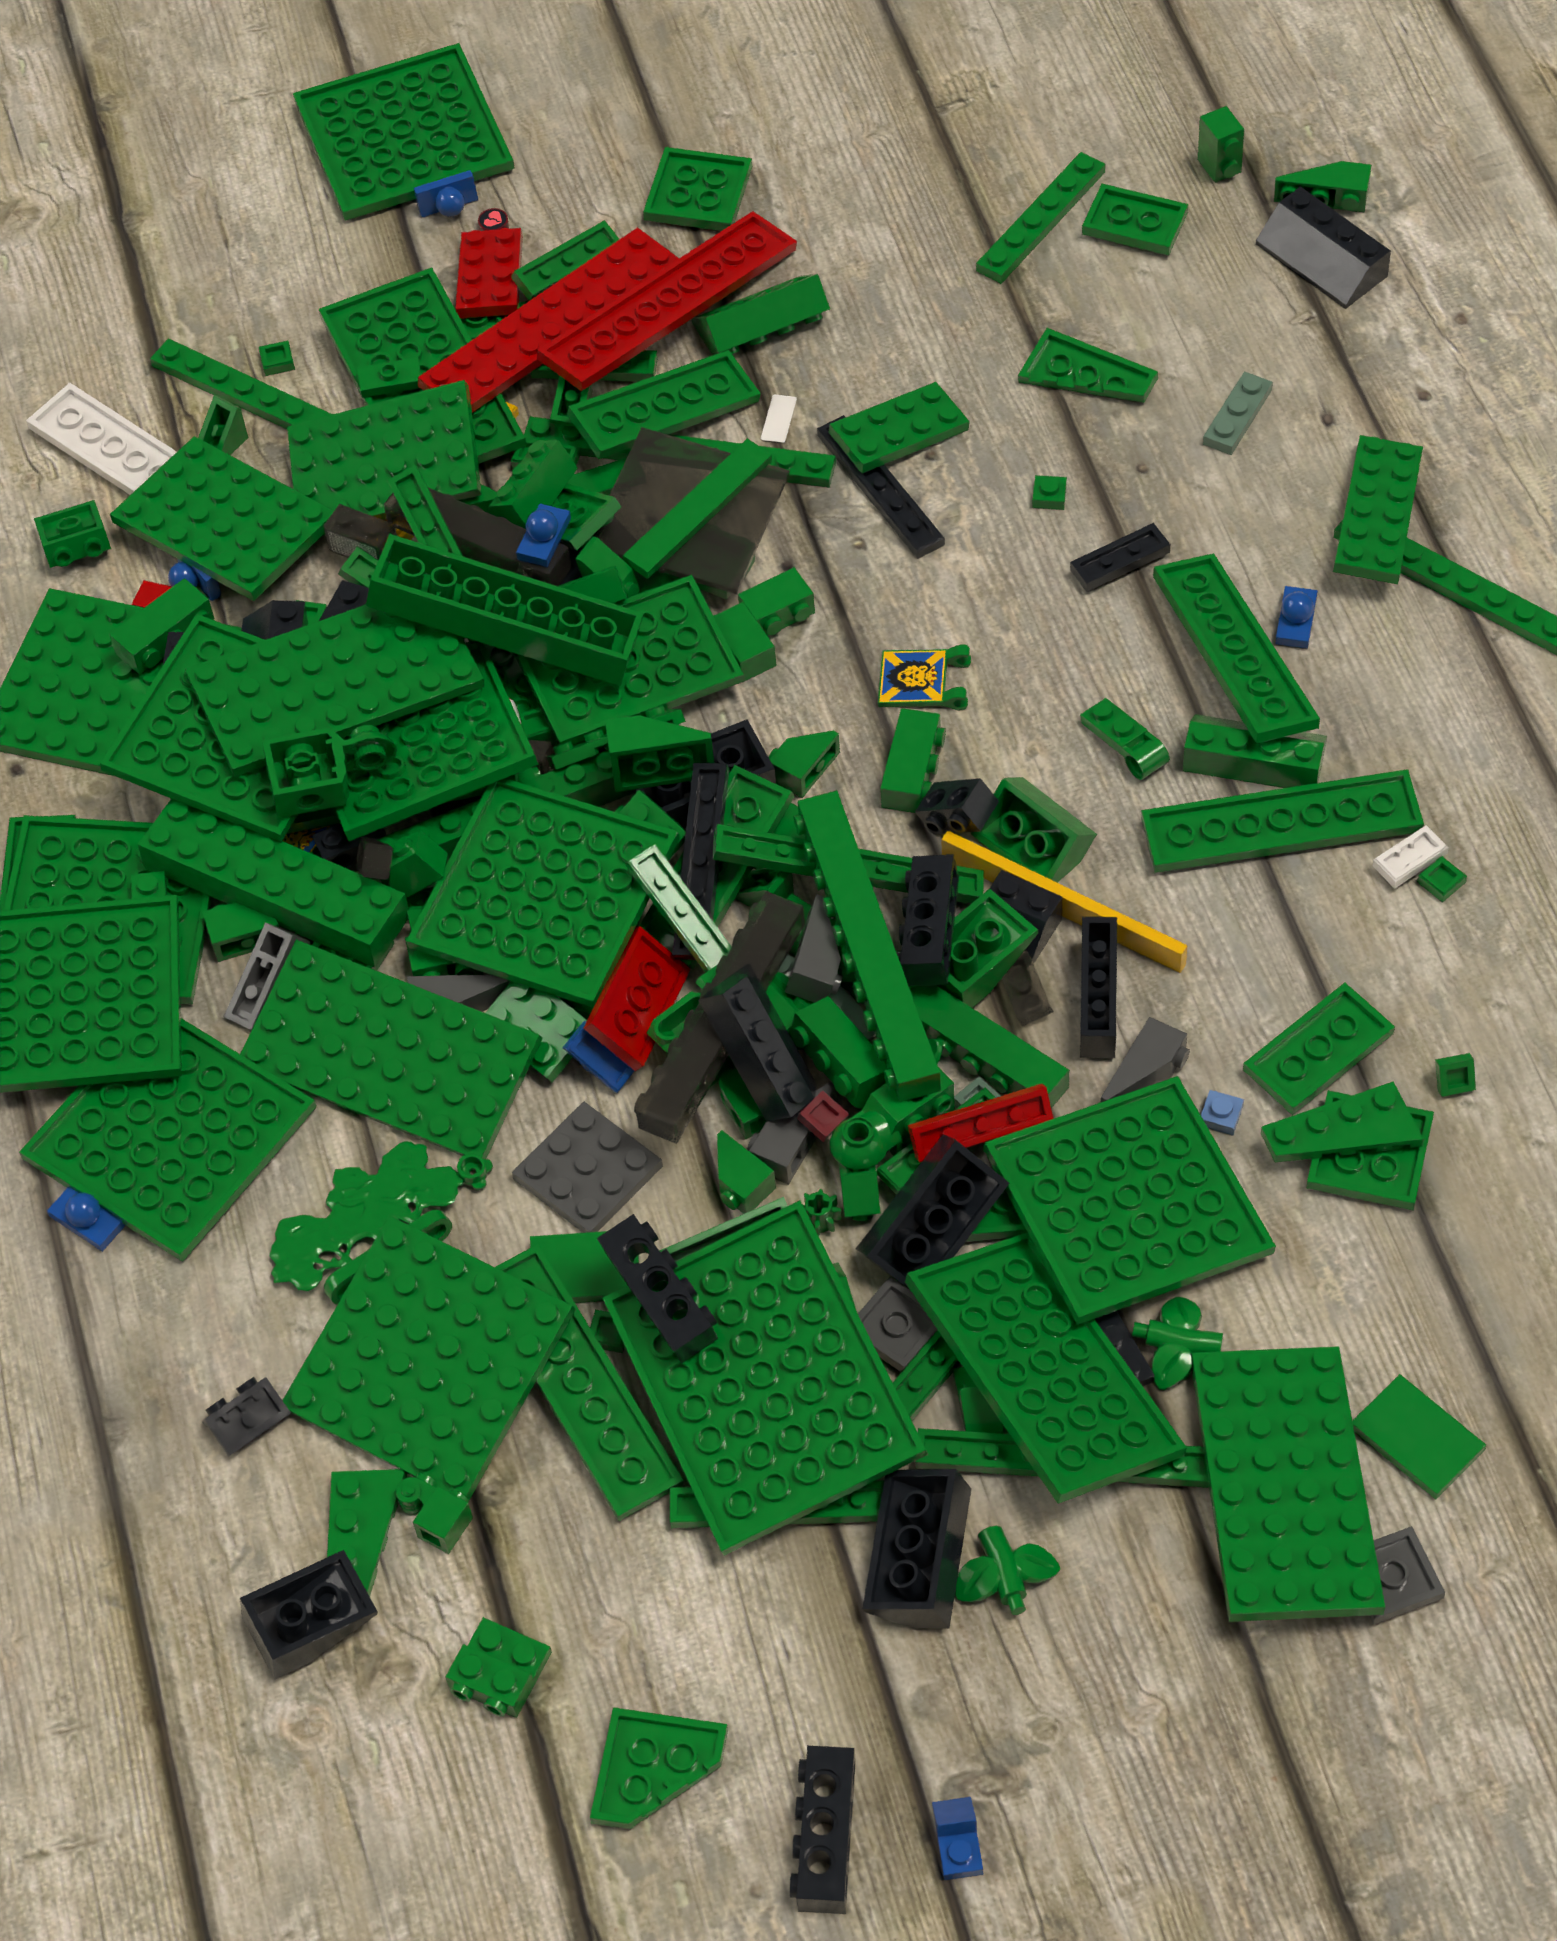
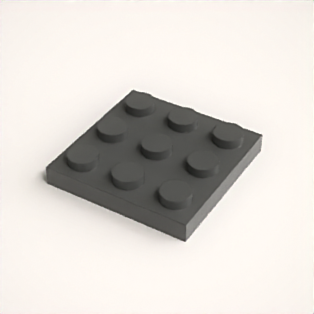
M583 1101L512 1171V1176L516 1182L581 1232H598L663 1167L661 1158Z

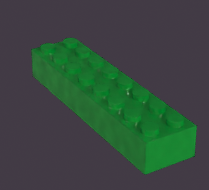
M389 534L370 579L366 602L367 607L618 686L622 684L644 613L393 534Z
M170 799L137 844L145 868L154 872L165 871L167 878L227 904L237 902L277 919L278 926L372 967L377 966L408 920L407 910L409 908L405 893L286 842H279L174 799Z

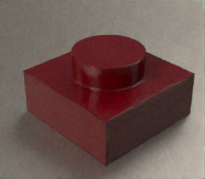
M822 1090L799 1113L797 1119L824 1142L833 1133L834 1129L847 1119L849 1113Z

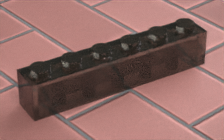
M429 488L464 557L555 586H559L571 570L569 547L565 546L562 542H559L548 567L517 560L516 551L527 531L526 529L511 523L504 517H496L484 512L478 506H470L456 500L449 494H442ZM392 493L384 503L388 525L415 536L394 493Z

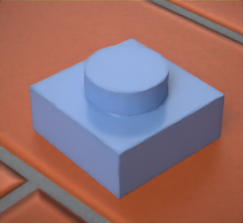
M1209 1090L1201 1113V1117L1208 1129L1234 1135L1243 1109L1244 1099Z

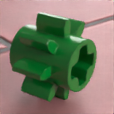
M819 1189L818 1192L810 1195L805 1193V1205L803 1206L818 1236L820 1233L828 1230L834 1232V1220L842 1219L841 1208L837 1207V1196L829 1197L823 1193V1189Z

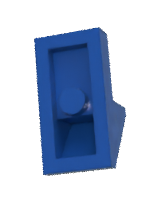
M971 1797L932 1802L944 1880L983 1875L977 1835V1821Z

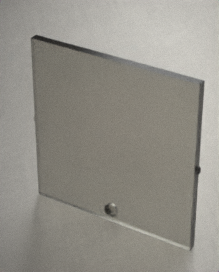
M641 427L610 496L616 498L622 507L614 514V518L609 524L601 527L592 536L599 538L623 559V555L731 453ZM768 465L657 571L680 578L692 575L696 583L737 595L788 480L790 470L773 465Z

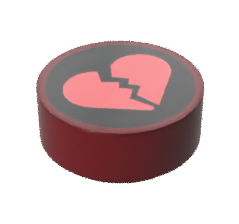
M487 209L479 215L478 224L480 231L509 228L508 216L501 209Z

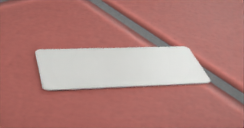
M776 394L772 396L761 440L785 442L797 400L796 397Z

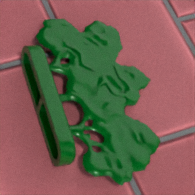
M408 1141L399 1143L382 1156V1163L376 1175H369L362 1171L360 1167L335 1169L333 1176L335 1188L329 1192L326 1199V1205L331 1209L329 1216L326 1218H315L310 1215H298L279 1221L275 1232L276 1240L271 1246L269 1255L276 1264L271 1272V1275L274 1277V1283L290 1282L298 1290L310 1291L320 1283L325 1269L340 1267L327 1278L324 1284V1292L334 1304L338 1305L369 1251L367 1250L352 1260L349 1255L355 1242L365 1237H371L375 1240L389 1215L409 1223L408 1225L443 1241L452 1230V1222L441 1210H431L421 1216L422 1210L429 1206H447L454 1203L458 1194L457 1187L464 1180L460 1178L459 1174L451 1166L426 1169L425 1165L428 1162L427 1146L413 1144ZM410 1202H414L416 1205V1209L413 1212L408 1207ZM342 1244L347 1246L345 1253L339 1250ZM331 1251L339 1255L341 1259L337 1260L334 1257L330 1262L319 1258L321 1252ZM315 1263L322 1264L324 1267L317 1270L314 1269L313 1265Z

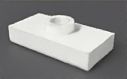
M1425 825L1373 859L1372 866L1395 889L1429 867L1439 857L1447 855L1449 847Z

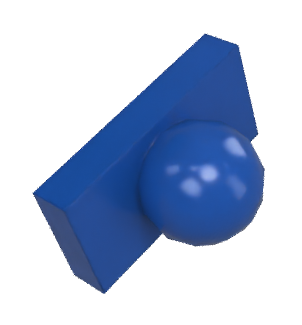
M471 170L414 188L421 217L438 212L447 217H454L461 213L464 204L478 200Z
M539 504L537 510L532 512L527 518V531L516 551L517 560L548 567L570 522V511Z
M178 559V563L170 568L168 581L171 587L185 578L193 586H199L211 601L221 596L218 581L197 568L191 567Z
M1285 586L1275 644L1308 649L1318 590Z
M583 1021L563 1046V1049L575 1058L585 1070L592 1073L613 1092L618 1093L634 1070L583 1029L587 1022Z
M70 1187L47 1210L49 1217L102 1252L125 1227L122 1220L101 1208L99 1201L93 1195L85 1192L78 1193Z

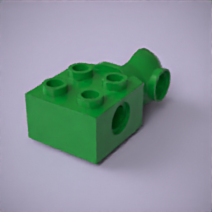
M363 725L355 728L350 733V739L343 740L330 727L263 739L265 762L277 818L345 805L349 797L347 772L375 770L391 762L397 752L394 742L372 725Z
M939 1068L941 1091L899 1102L895 1089L889 1091L885 1083L870 1094L862 1111L842 1121L834 1129L830 1138V1151L833 1157L844 1167L857 1170L868 1169L878 1164L885 1157L888 1150L893 1156L912 1142L908 1125L955 1110L954 1082ZM856 1137L865 1138L862 1141H854L852 1139Z

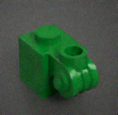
M421 1472L416 1477L403 1479L397 1485L396 1495L400 1507L405 1513H418L413 1521L417 1537L449 1554L473 1519L468 1499L454 1489H450L448 1492L439 1486L435 1487L436 1481Z

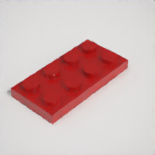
M521 228L461 232L455 307L460 318L510 315L519 308L520 289L511 276L515 270L521 268L523 243Z
M639 926L633 931L583 1029L634 1071L639 1070L645 1065L655 1044V1041L647 1034L653 1019L675 1003L691 968L681 960H675L667 948Z

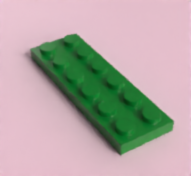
M726 350L573 404L568 407L567 415L597 458L602 459L757 403L761 393L732 353Z
M1359 436L1333 572L1398 585L1423 446L1385 440L1378 437Z
M734 765L728 778L724 825L773 834L795 796L792 791ZM683 853L673 868L680 878ZM725 861L719 862L713 922L717 927H719L754 866ZM652 903L639 926L672 953L675 931L655 904ZM681 960L691 969H694L697 964L696 960Z

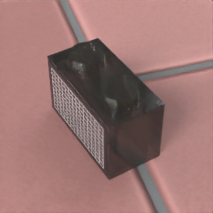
M341 504L338 505L323 526L329 551L349 558L358 546L379 560L389 534L397 536L395 524Z

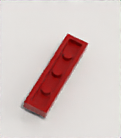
M1038 1084L910 1124L908 1129L915 1158L922 1162L943 1134L957 1140L967 1148L1054 1118L1047 1087L1043 1084Z

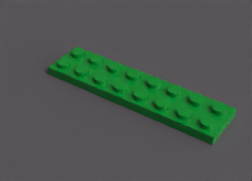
M1214 553L1154 566L1153 578L1256 743L1319 729L1320 717Z
M1408 769L1141 810V820L1154 873L1412 834L1424 827Z
M537 1244L497 1265L495 1268L572 1305L576 1309L535 1383L618 1521L668 1495L670 1488L684 1486L683 1478L540 1245Z

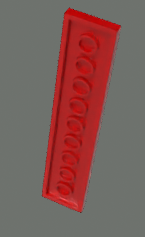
M752 211L537 350V359L580 391H583L796 251L797 240Z
M637 227L418 377V387L424 391L465 380L469 386L473 413L543 363L537 359V350L679 258Z

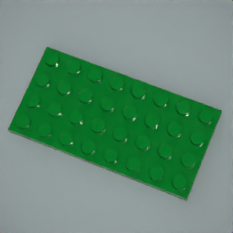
M432 267L318 309L320 318L360 395L357 367L418 357L422 375L472 341ZM418 388L364 397L362 399L367 406L423 390ZM501 393L472 413L478 464L527 446L525 436Z
M366 605L185 668L186 677L234 777L266 766L262 744L263 739L330 727L341 738L349 736L357 727L363 725L377 726L484 687V678L462 636L382 612Z
M296 939L240 1054L302 1092L461 1156L477 1154L483 1159H487L543 1038L540 1034Z
M1028 1232L907 1273L906 1285L1057 1504L1184 1457L1187 1449L1186 1445L1095 1319L1076 1324Z
M1339 1346L1192 1353V1374L1229 1622L1384 1615L1385 1602Z

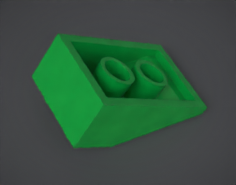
M640 715L620 716L615 719L605 720L616 792L692 781L693 763H714L710 732Z
M988 889L955 917L948 985L937 986L973 1008L990 994L1036 937L1038 929L996 893Z

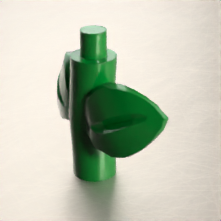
M1174 1297L1168 1300L1160 1312L1161 1322L1150 1319L1149 1325L1134 1322L1132 1337L1146 1339L1145 1345L1158 1348L1153 1354L1152 1371L1159 1390H1168L1176 1386L1192 1371V1353L1221 1351L1223 1333L1197 1330L1202 1319L1201 1311L1195 1302L1187 1298Z
M990 1526L980 1531L977 1536L986 1556L971 1559L963 1565L957 1578L956 1596L958 1601L977 1602L987 1599L998 1591L1001 1603L1009 1605L1012 1615H1019L1026 1610L1023 1599L1027 1593L1023 1582H1045L1057 1575L1060 1571V1566L1053 1555L1039 1545L1028 1543L1013 1550L1001 1526Z

